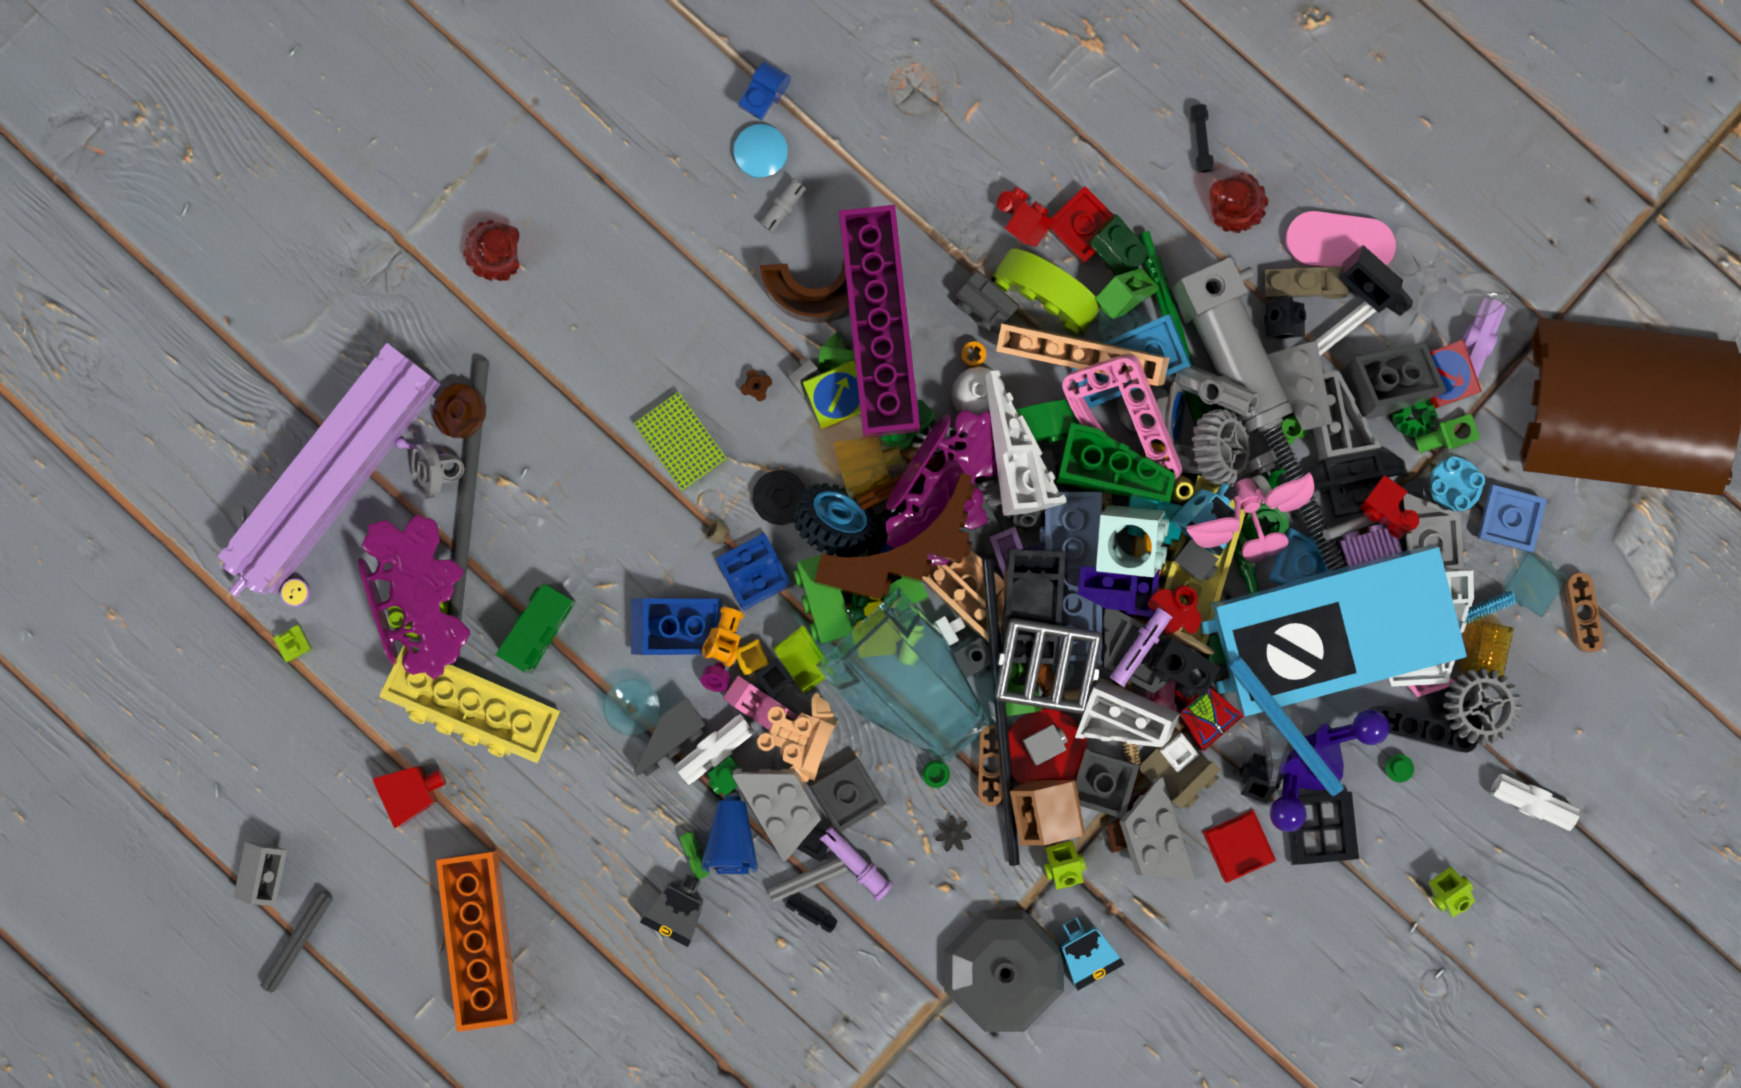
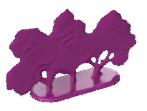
M969 410L961 411L956 416L955 421L957 433L948 439H943L951 423V417L948 414L940 418L933 426L892 490L886 503L887 510H892L905 499L907 507L902 514L890 517L886 521V532L889 536L887 545L895 549L910 542L924 532L944 510L961 473L972 475V484H974L977 477L994 476L998 473L990 411L980 415L974 414ZM965 432L967 436L961 438L959 434ZM955 442H965L966 448L955 451L949 448V445L954 447ZM940 448L944 450L945 464L938 472H932L925 466L935 450ZM949 452L954 454L953 460L949 459ZM921 473L925 475L923 492L921 494L909 493ZM976 487L972 500H966L964 511H968L964 528L969 530L979 528L983 524L988 523L986 512L981 508L984 502L983 494ZM913 504L919 508V512L913 511ZM929 555L927 560L932 561L931 566L936 564L945 565L950 562Z
M415 515L406 524L405 531L403 532L388 520L370 524L368 526L369 533L365 536L362 547L365 552L375 557L379 564L376 571L372 573L368 563L363 558H359L358 567L385 653L391 664L395 665L398 655L394 641H400L408 648L403 661L405 671L412 675L426 673L435 680L438 676L443 675L445 666L456 662L460 655L461 647L466 644L470 635V630L459 618L440 611L441 602L451 599L454 593L453 585L459 582L465 570L460 568L451 559L436 560L433 558L440 539L437 523L431 518L426 519L421 515ZM386 563H392L391 568L384 570ZM375 580L389 581L390 597L387 601L381 602ZM397 606L403 611L404 622L400 629L393 631L390 630L384 609ZM408 622H412V627L405 629V625ZM416 633L420 635L421 642L409 641L410 637H405L404 634ZM415 646L419 648V651L416 653L412 652L411 647Z

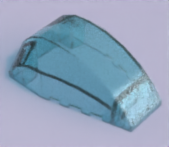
M900 588L816 664L817 668L860 716L913 746L948 762L956 757L990 725L984 710L944 636L936 625Z

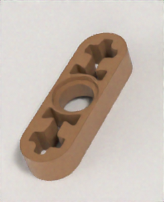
M1574 573L1569 575L1564 581L1574 644L1581 652H1596L1602 647L1604 639L1593 581L1585 573ZM1577 578L1579 582H1584V587L1580 589V593L1578 589L1573 588V583L1577 582ZM1581 594V597L1587 596L1588 600L1575 602L1574 598L1580 597ZM1580 605H1586L1590 609V617L1586 621L1579 619L1577 616V609ZM1592 624L1593 628H1587L1586 630L1580 629L1579 625ZM1587 632L1590 637H1594V642L1590 643V647L1589 644L1583 643V638L1587 637Z
M991 724L982 728L979 734L977 794L979 800L987 806H995L1003 798L999 754L992 752L983 754V748L989 749L990 745L989 740L984 739V735L989 734L990 729H995V734H997L996 725ZM998 740L994 742V749H998ZM995 757L999 761V769L995 773H987L984 770L983 763L986 758ZM983 776L989 778L999 776L998 783L993 781V789L998 791V796H994L993 801H988L987 796L982 794L983 790H988V781L982 782Z

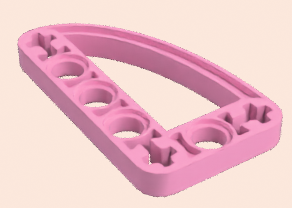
M1124 354L1069 373L1063 380L1062 387L1080 425L1097 428L1105 432L1092 414L1084 396L1119 386L1147 458L1162 467H1165L1166 464L1168 469H1173V473L1176 475L1175 483L1182 473V465L1139 359L1132 354ZM1124 362L1127 366L1133 367L1132 371L1130 372V375L1127 370L1123 371L1121 369V367L1124 365ZM1104 370L1108 374V382L1101 383L1097 381L1095 371ZM1086 378L1088 379V382L1084 383L1079 389L1077 386H1071L1074 380L1075 382H1081ZM1131 378L1132 382L1127 384L1126 382H1128ZM1135 387L1140 388L1144 392V399L1141 401L1133 399L1130 393L1131 389ZM1144 413L1152 415L1155 424L1153 426L1144 425L1141 421V415ZM1151 440H1161L1165 444V450L1162 452L1155 451L1151 446ZM1168 455L1169 457L1164 462L1162 458Z

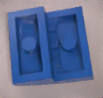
M765 532L716 558L743 611L792 586Z

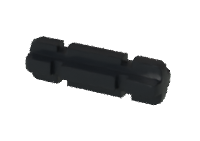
M796 894L789 896L785 903L786 908L793 912L796 910L799 912L798 915L816 926L818 924L821 925V929L828 933L834 930L837 925V919L829 914L828 916L824 915V911L809 902L801 901L802 898Z

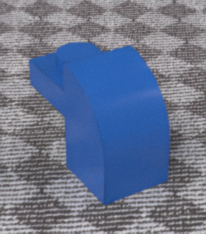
M765 61L752 76V82L739 101L738 107L762 121L773 102L777 104L791 82V76Z

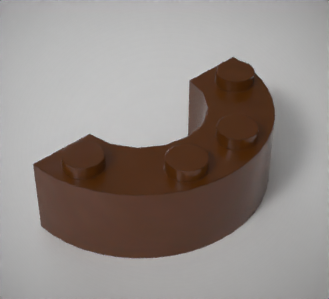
M844 260L842 270L837 279L829 286L820 289L806 288L797 283L789 272L788 264L760 265V273L766 293L774 305L786 315L803 322L822 323L840 318L849 312Z

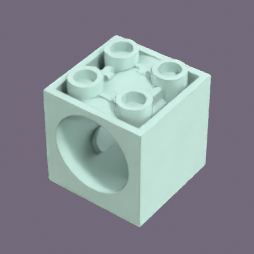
M1108 505L1100 515L1096 571L1154 577L1158 569H1162V565L1166 562L1167 547H1162V542L1165 536L1168 535L1169 519H1164L1165 511ZM1126 525H1135L1142 528L1151 539L1152 551H1147L1141 557L1126 554L1117 543L1116 532L1118 533Z

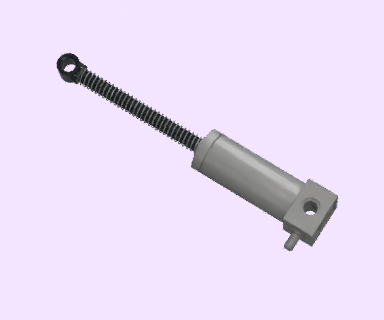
M1232 257L1182 278L1170 290L1185 325L1191 322L1194 323L1217 375L1228 376L1235 384L1258 393L1260 400L1253 414L1246 417L1235 412L1236 416H1240L1242 424H1246V433L1257 430L1258 433L1265 432L1266 441L1270 443L1268 446L1272 447L1271 450H1274L1277 456V465H1280V469L1284 468L1286 471L1282 474L1285 475L1284 480L1290 482L1304 475L1301 472L1302 468L1298 466L1300 463H1297V458L1294 457L1295 453H1292L1291 444H1288V439L1285 438L1284 429L1280 427L1281 422L1284 421L1283 417L1294 411L1290 403L1287 402L1289 400L1241 300V297L1247 293L1243 281L1254 277V271L1251 267H1248L1238 272ZM1312 496L1308 503L1298 509L1301 510L1300 514H1303L1302 518H1305V523L1308 525L1307 528L1310 529L1309 533H1312L1311 538L1315 540L1313 543L1317 544L1316 548H1319L1318 552L1321 553L1320 557H1323V562L1326 563L1325 567L1328 568V571L1347 567L1344 564L1345 560H1342L1343 556L1339 554L1338 546L1335 545L1336 541H1333V539L1326 540L1323 537V531L1328 529L1329 526H1326L1325 517L1321 515L1320 507L1317 506L1318 502L1314 500L1316 497Z

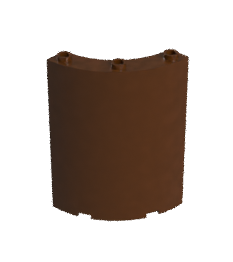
M1538 318L1531 338L1534 366L1539 367V380H1534L1531 402L1532 406H1536L1534 422H1528L1519 453L1523 471L1722 496L1725 486L1729 485L1732 480L1731 469L1741 428V353H1739L1736 342Z

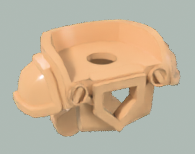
M817 692L812 697V717L801 713L794 721L786 719L785 709L781 706H774L770 708L767 716L772 723L769 733H762L757 739L758 747L763 751H769L775 745L779 746V754L783 755V761L793 764L789 769H796L803 783H807L810 779L815 781L823 754L839 718L835 717V712L832 711L830 703L820 697V693Z

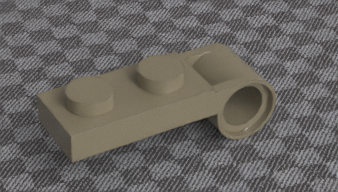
M1342 267L1265 270L1266 299L1285 296L1293 298L1323 296L1328 299H1339L1348 297V286L1339 279Z

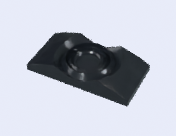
M1008 549L1004 576L1001 652H1003L1008 623L1012 618L1061 625L1065 551ZM1018 631L1012 663H1029L1035 633ZM1046 635L1041 664H1057L1060 637Z

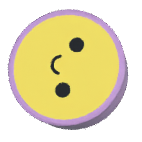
M290 579L281 588V598L289 606H303L309 601L311 596L309 585L300 579Z

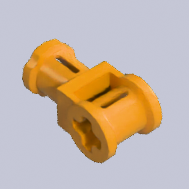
M721 607L720 613L722 615L718 627L711 628L710 634L702 648V656L707 659L712 657L722 661L724 666L730 667L738 655V644L741 636L737 635L736 632L740 620L744 619L745 615L738 610Z

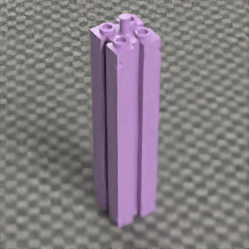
M386 343L380 350L379 356L373 359L232 537L229 545L217 556L224 562L222 567L234 576L239 575V578L228 591L238 597L247 586L255 593L261 592L266 595L270 592L277 595L284 582L289 580L390 452L396 440L401 438L431 400V396L442 385Z

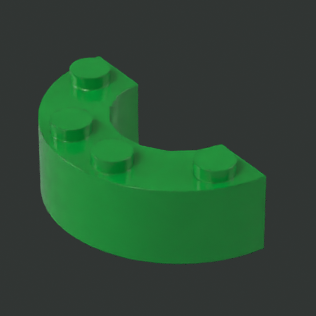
M1067 399L1016 409L1018 415H1022L1036 442L1048 440L1049 444L1064 441L1067 438L1070 423L1080 424Z

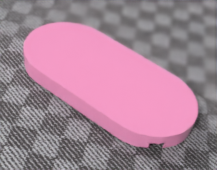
M1309 211L1297 216L1289 225L1285 234V245L1288 252L1294 257L1296 262L1307 267H1342L1343 262L1362 245L1369 249L1384 264L1388 265L1393 259L1396 250L1395 237L1390 228L1383 222L1372 218Z

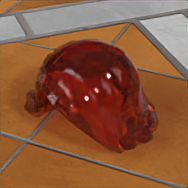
M1239 173L1231 177L1228 176L1213 183L1209 190L1211 214L1214 218V223L1216 226H1221L1225 232L1241 233L1242 230L1251 229L1252 226L1260 224V219L1266 215L1264 208L1268 206L1269 202L1267 196H1265V188L1260 186L1258 180L1251 174L1245 176L1244 173Z
M487 220L486 223L479 222L476 228H473L468 233L469 237L464 242L466 247L463 256L467 257L466 265L472 267V272L476 276L483 277L488 281L492 282L494 279L507 281L510 279L511 274H516L517 269L520 268L517 250L520 236L519 231L511 225L500 222L495 223L493 220Z

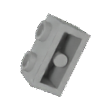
M245 842L233 898L253 905L276 906L287 850L271 844Z

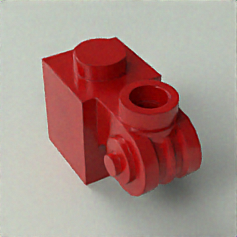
M1017 186L1012 191L1001 193L997 199L998 208L1000 211L1014 214L1005 229L1024 244L1037 247L1055 220L1047 214L1049 209L1037 201L1032 204L1027 200L1029 194Z
M1385 475L1360 507L1368 519L1373 522L1379 521L1381 524H1386L1388 526L1387 531L1398 539H1401L1403 535L1413 532L1419 524V516L1415 511L1405 510L1402 513L1399 509V503L1408 491Z

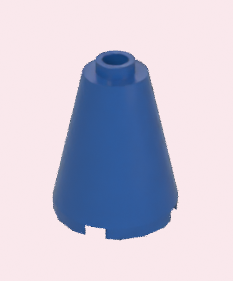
M724 796V801L718 802L701 862L702 871L709 872L710 867L717 868V874H748L749 868L754 873L757 872L758 864L747 806L745 802L740 801L741 797Z

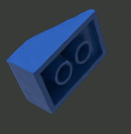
M631 598V654H702L704 642L709 636L711 628L718 627L721 618V599Z

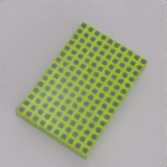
M679 391L633 423L682 491L727 460Z

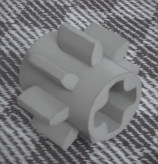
M998 473L994 476H983L984 481L978 482L977 486L982 491L989 506L1002 505Z

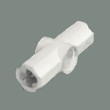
M739 714L721 730L713 732L700 742L693 752L674 767L687 784L690 785L704 775L711 767L715 768L733 753V750L752 736L755 731L747 720Z
M1499 774L1491 788V796L1517 807L1518 811L1538 820L1543 819L1567 831H1571L1579 819L1580 809L1552 797L1553 794L1530 784L1526 785L1504 774Z

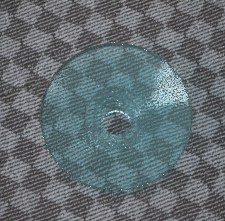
M628 679L615 684L608 691L604 700L603 710L608 724L615 731L624 735H639L654 725L659 715L660 704L656 692L650 685L640 680ZM631 702H635L638 706L637 711L634 713L628 711V704Z

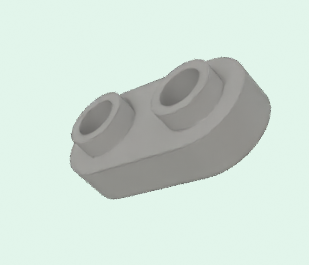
M1274 450L1250 460V465L1246 467L1247 474L1242 476V479H1251L1250 473L1258 470L1262 474L1275 468L1273 462L1278 459Z

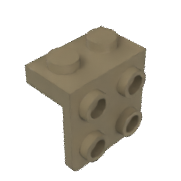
M1173 731L1171 738L1166 744H1168L1181 732ZM1194 746L1193 748L1198 752L1199 756L1178 773L1159 752L1163 747H1157L1140 764L1139 770L1150 782L1156 777H1163L1170 801L1176 808L1182 809L1185 806L1188 809L1198 800L1199 796L1197 793L1203 787L1208 789L1218 780L1219 777L1216 774L1221 769L1213 761H1208Z

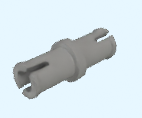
M792 179L781 196L773 200L774 205L759 223L774 233L785 216L793 212L792 207L807 189L804 186H800L801 184L798 181Z

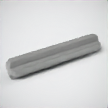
M836 858L770 887L768 894L773 902H777L846 872L848 866L840 858Z

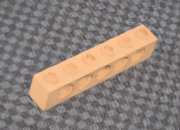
M1001 324L996 349L997 352L1076 369L1124 354H1132L1141 362L1149 384L1155 386L1164 385L1170 359L1167 356L1015 324ZM1124 362V365L1121 367V369L1123 371L1127 370L1130 375V372L1132 371L1133 367L1127 366ZM1104 370L1095 371V373L1108 375Z

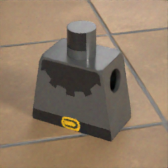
M686 874L680 887L669 883L643 916L640 923L688 947L692 941L704 903L702 899L694 896L701 881Z

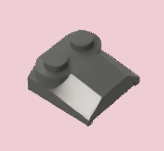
M1085 748L1075 779L1080 806L1122 818L1126 814L1140 765Z

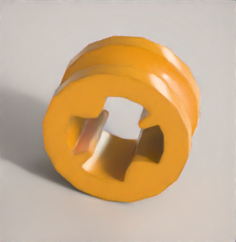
M975 341L967 343L961 352L962 362L970 368L979 367L986 358L984 346ZM972 348V351H974V348L980 351L978 354L980 360H968L969 353L967 350Z

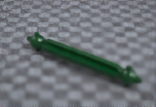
M885 509L881 514L876 515V522H878L877 532L868 546L864 557L879 554L882 544L886 543L888 537L886 521L889 510ZM853 594V606L851 608L846 607L845 612L848 613L851 627H855L860 621H866L867 616H865L863 609L868 605L869 598Z

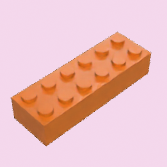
M498 850L437 859L436 867L457 1032L514 1024L519 1020Z

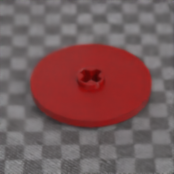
M1042 709V711L1027 713L1019 718L1008 732L1012 776L1020 784L1026 781L1075 780L1085 748L1088 749L1086 737L1084 739L1075 738L1079 724L1067 714L1052 709ZM1050 724H1053L1056 729L1061 727L1068 740L1064 744L1067 750L1037 766L1034 765L1022 739Z

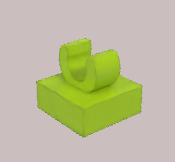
M296 625L273 638L286 663L313 650L301 625Z

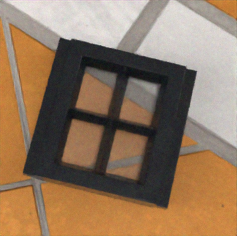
M1340 792L1335 796H1331L1330 793L1298 796V799L1306 808L1307 816L1305 823L1300 829L1288 832L1291 865L1359 859L1352 792Z

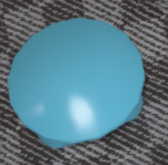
M756 124L749 126L738 135L734 143V157L737 165L743 172L754 179L774 175L787 161L788 146L785 137L778 129L770 125Z
M1450 457L1440 461L1433 468L1429 478V490L1435 502L1440 507L1455 512H1462L1471 508L1479 500L1485 484L1484 475L1470 461L1459 457Z

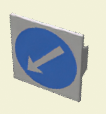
M1173 382V385H1171L1168 397L1157 400V405L1173 445L1180 444L1187 399L1186 394L1176 382Z

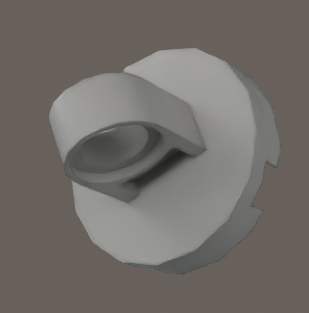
M420 443L416 445L418 449H413L411 454L412 477L417 476L420 485L415 486V489L423 499L436 498L439 496L442 483L455 482L462 477L464 465L456 456L452 454L438 455L432 444ZM450 462H455L456 469L454 472L444 474L445 466Z

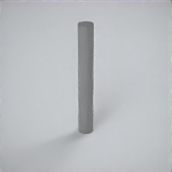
M1364 515L1324 530L1323 537L1326 540H1331L1377 522L1371 521Z

